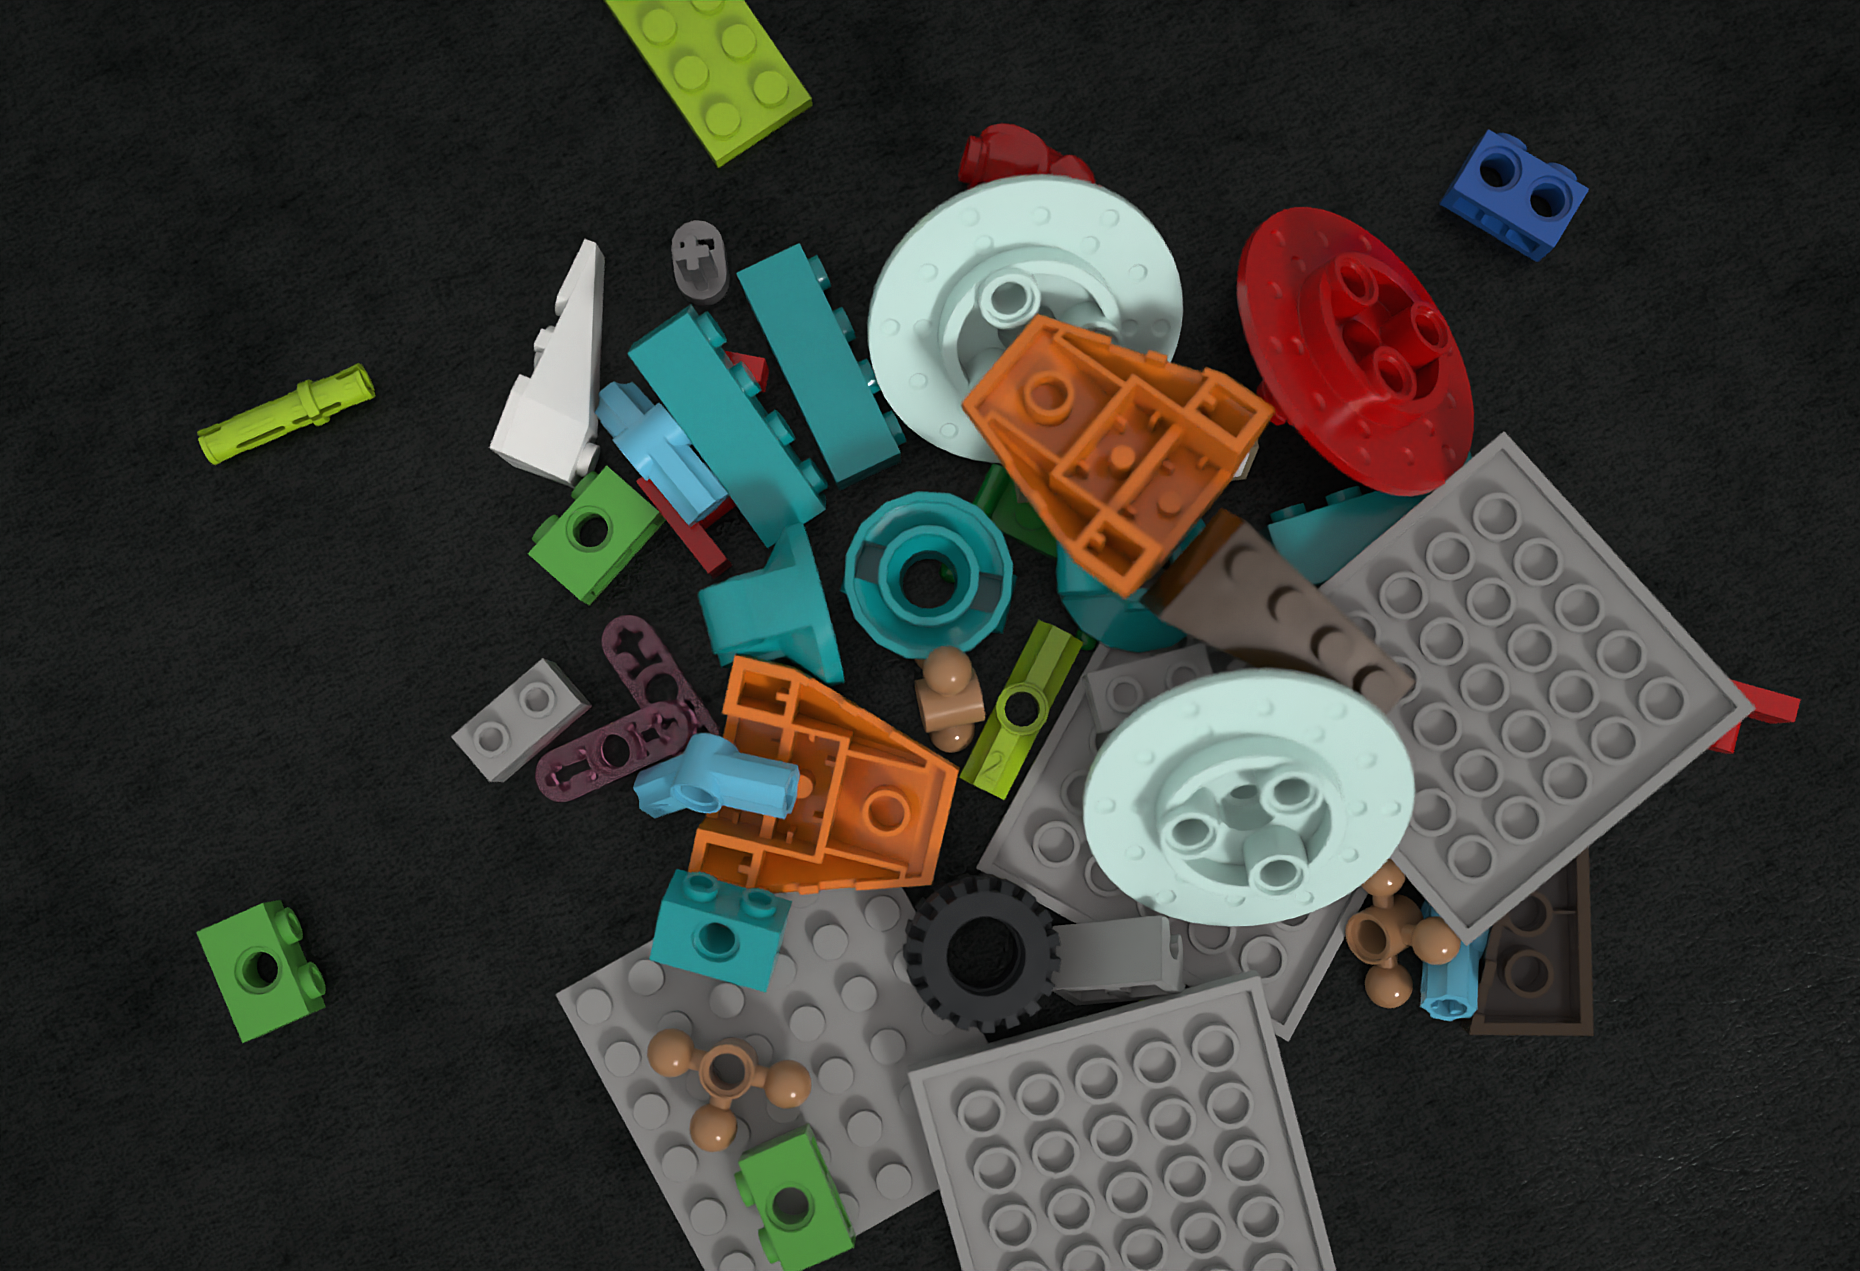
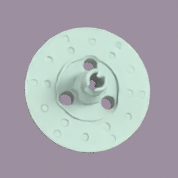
M1026 175L1000 179L972 188L941 204L917 223L894 249L883 267L871 299L868 316V346L873 370L885 399L908 427L935 446L972 460L1001 463L962 410L961 403L1037 314L1086 330L1096 329V333L1111 337V344L1146 355L1148 350L1167 355V361L1171 362L1182 326L1183 298L1178 270L1162 236L1144 214L1121 196L1093 183L1065 176Z
M1268 669L1242 670L1221 673L1178 686L1151 700L1124 720L1109 736L1091 765L1083 795V818L1086 837L1099 866L1115 885L1137 902L1167 916L1192 923L1213 926L1261 925L1292 919L1325 907L1346 896L1376 873L1392 855L1408 826L1415 794L1414 776L1408 752L1400 735L1385 715L1362 696L1330 680L1309 674Z

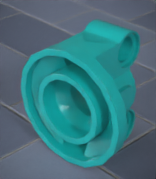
M915 492L886 502L860 525L846 554V567L839 591L847 594L856 621L878 645L907 659L926 660L927 656L936 648L953 646L961 649L963 652L972 650L991 632L1003 634L1018 577L1012 574L1013 563L1002 532L979 507L948 493ZM923 559H936L944 563L951 570L955 581L954 592L950 600L943 606L934 609L920 608L911 604L903 590V578L907 569L915 562Z
M1202 519L1198 521L1170 556V565L1206 526ZM1057 540V566L1055 574L1058 594L1061 597L1062 605L1080 631L1107 648L1137 654L1171 647L1189 635V633L1161 620L1138 602L1148 589L1138 588L1124 599L1074 563Z
M803 522L784 527L764 569L732 577L724 583L708 587L698 593L714 654L718 655L721 668H732L734 656L737 653V655L751 656L776 663L788 660L827 687L845 683L829 613Z

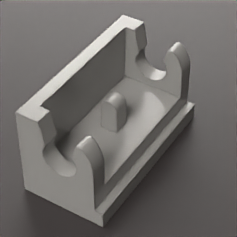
M1163 915L1053 926V929L1059 934L1061 946H1056V955L1061 958L1060 972L1053 971L1051 976V982L1055 984L1053 992L1074 1005L1146 1000L1161 995L1179 994L1185 989V984L1183 983L1182 938L1180 934L1170 935L1169 920Z

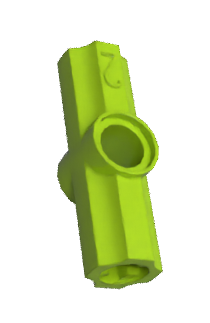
M1037 620L959 778L1003 800L1006 799L1041 727L1047 721L1048 713L1084 643L1083 641L1054 625ZM1022 693L1028 695L1037 705L1036 719L1029 726H1016L1005 715L1004 707L1006 701L1014 694Z

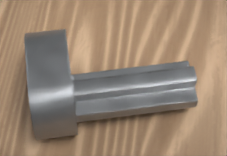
M694 220L683 224L676 231L672 239V257L677 285L682 295L689 302L699 306L715 304L725 296L729 288L727 254L721 234L713 225L705 221ZM704 239L706 245H699L697 240ZM708 246H714V249L709 250Z

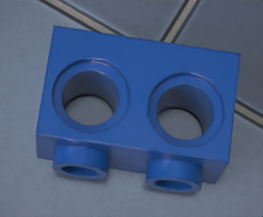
M1488 129L1469 153L1439 204L1538 262L1555 247L1589 188L1578 183L1576 175L1565 166L1553 162L1546 164L1528 153L1525 144L1516 137L1506 133L1496 134ZM1480 167L1495 169L1502 178V187H1492L1485 183L1480 174ZM1539 196L1544 198L1551 207V217L1538 215L1531 206L1530 197Z

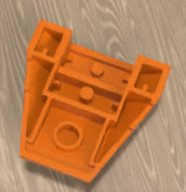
M1037 314L962 401L961 408L1072 561L1126 599L1158 573L1226 488L1271 419L1275 408L1224 373L1205 368L1203 373L1168 362L1167 355L1148 350L1147 355L1111 344V337Z
M736 653L722 714L728 715L723 738L735 745L740 753L798 765L800 778L797 798L791 814L788 813L785 819L723 805L718 812L706 813V817L697 828L688 872L707 873L722 882L747 889L760 888L773 894L799 892V895L817 894L820 890L855 888L858 891L932 885L959 767L798 668L751 656L737 655Z

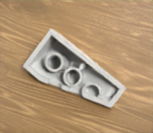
M586 239L557 295L555 314L560 316L555 327L549 325L546 330L541 328L534 343V351H536L534 359L535 370L531 378L519 374L489 447L514 467L572 488L578 485L582 477L594 471L600 455V446L595 444L598 436V416L594 412L599 405L605 257L595 242Z

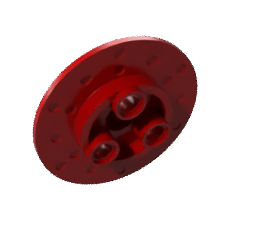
M1294 207L1272 215L1259 225L1250 235L1243 248L1239 262L1237 284L1239 309L1244 332L1255 362L1264 378L1257 387L1256 396L1275 408L1274 414L1269 421L1278 426L1286 423L1285 421L1287 420L1289 425H1294L1304 438L1334 466L1360 483L1378 491L1398 496H1416L1426 494L1446 484L1445 481L1464 465L1468 457L1474 432V410L1470 383L1460 351L1445 318L1431 296L1393 251L1367 230L1338 214L1312 207Z

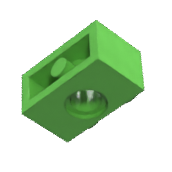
M608 466L600 474L595 471L590 472L578 483L571 494L575 502L560 518L554 514L537 529L532 537V541L536 545L528 553L579 600L588 605L593 603L666 521L664 516ZM594 518L605 519L608 526L605 540L598 546L585 547L580 539L583 525Z
M281 900L261 903L196 932L242 1043L263 1036L326 1007L321 997L326 992L322 975L313 962L307 963L298 942L303 938L300 923L290 908L284 909ZM263 952L270 954L278 965V974L273 983L264 981L257 970V962Z
M809 1123L742 1153L738 1161L741 1170L734 1173L735 1182L745 1205L750 1207L756 1204L764 1223V1227L758 1229V1236L764 1253L771 1264L780 1261L783 1271H801L854 1247L856 1233ZM784 1188H797L807 1196L809 1207L797 1215L787 1214L777 1205L776 1194Z

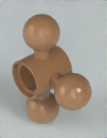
M942 646L933 650L926 660L915 659L917 665L923 670L924 679L915 680L914 683L925 732L929 733L932 743L938 749L954 753L964 750L972 742L975 734L974 723L985 721V711L978 678L974 668H972L970 659L959 648Z
M1390 857L1376 873L1361 885L1367 893L1372 895L1373 905L1353 915L1348 920L1345 930L1347 943L1355 956L1365 963L1374 965L1366 975L1365 990L1375 1004L1384 1008H1396L1403 1005L1409 999L1413 990V981L1409 971L1402 964L1398 963L1397 954L1412 946L1415 954L1422 961L1431 965H1442L1454 959L1461 946L1460 938L1441 917L1432 916L1424 919L1419 907L1410 898L1395 894L1403 886L1406 876Z
M668 1028L656 1033L650 1040L647 1048V1059L651 1068L662 1076H680L688 1069L699 1071L700 1082L705 1091L711 1095L708 1104L698 1108L692 1115L689 1133L694 1144L706 1152H719L732 1144L737 1134L738 1125L734 1113L729 1109L731 1101L746 1093L750 1086L764 1089L768 1100L775 1106L783 1109L798 1107L806 1101L811 1092V1076L804 1065L794 1060H782L773 1064L770 1068L760 1066L754 1048L740 1038L722 1039L715 1043L709 1051L695 1048L691 1037L684 1031ZM724 1053L738 1056L745 1066L744 1079L737 1083H726L720 1080L714 1071L715 1058Z

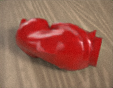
M1006 123L987 127L981 132L979 137L971 135L968 137L958 174V181L968 184L967 191L996 180L1026 175L1065 176L1096 185L1093 171L1081 158L1075 155L1064 156L1047 146L1034 133L1015 124Z

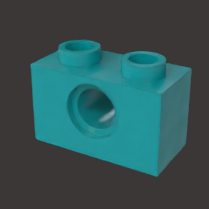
M676 869L662 899L649 960L767 992L778 961L792 901L776 897L773 893L764 889H747L722 882L707 873H690ZM716 923L724 924L729 928H724Z

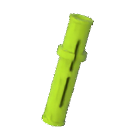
M357 363L337 374L316 382L310 379L297 384V390L283 397L259 405L219 424L203 428L197 432L200 437L198 440L207 459L212 464L217 465L224 460L234 457V455L248 449H253L300 427L312 423L316 426L325 424L330 421V415L354 404L375 398L374 387L364 367Z

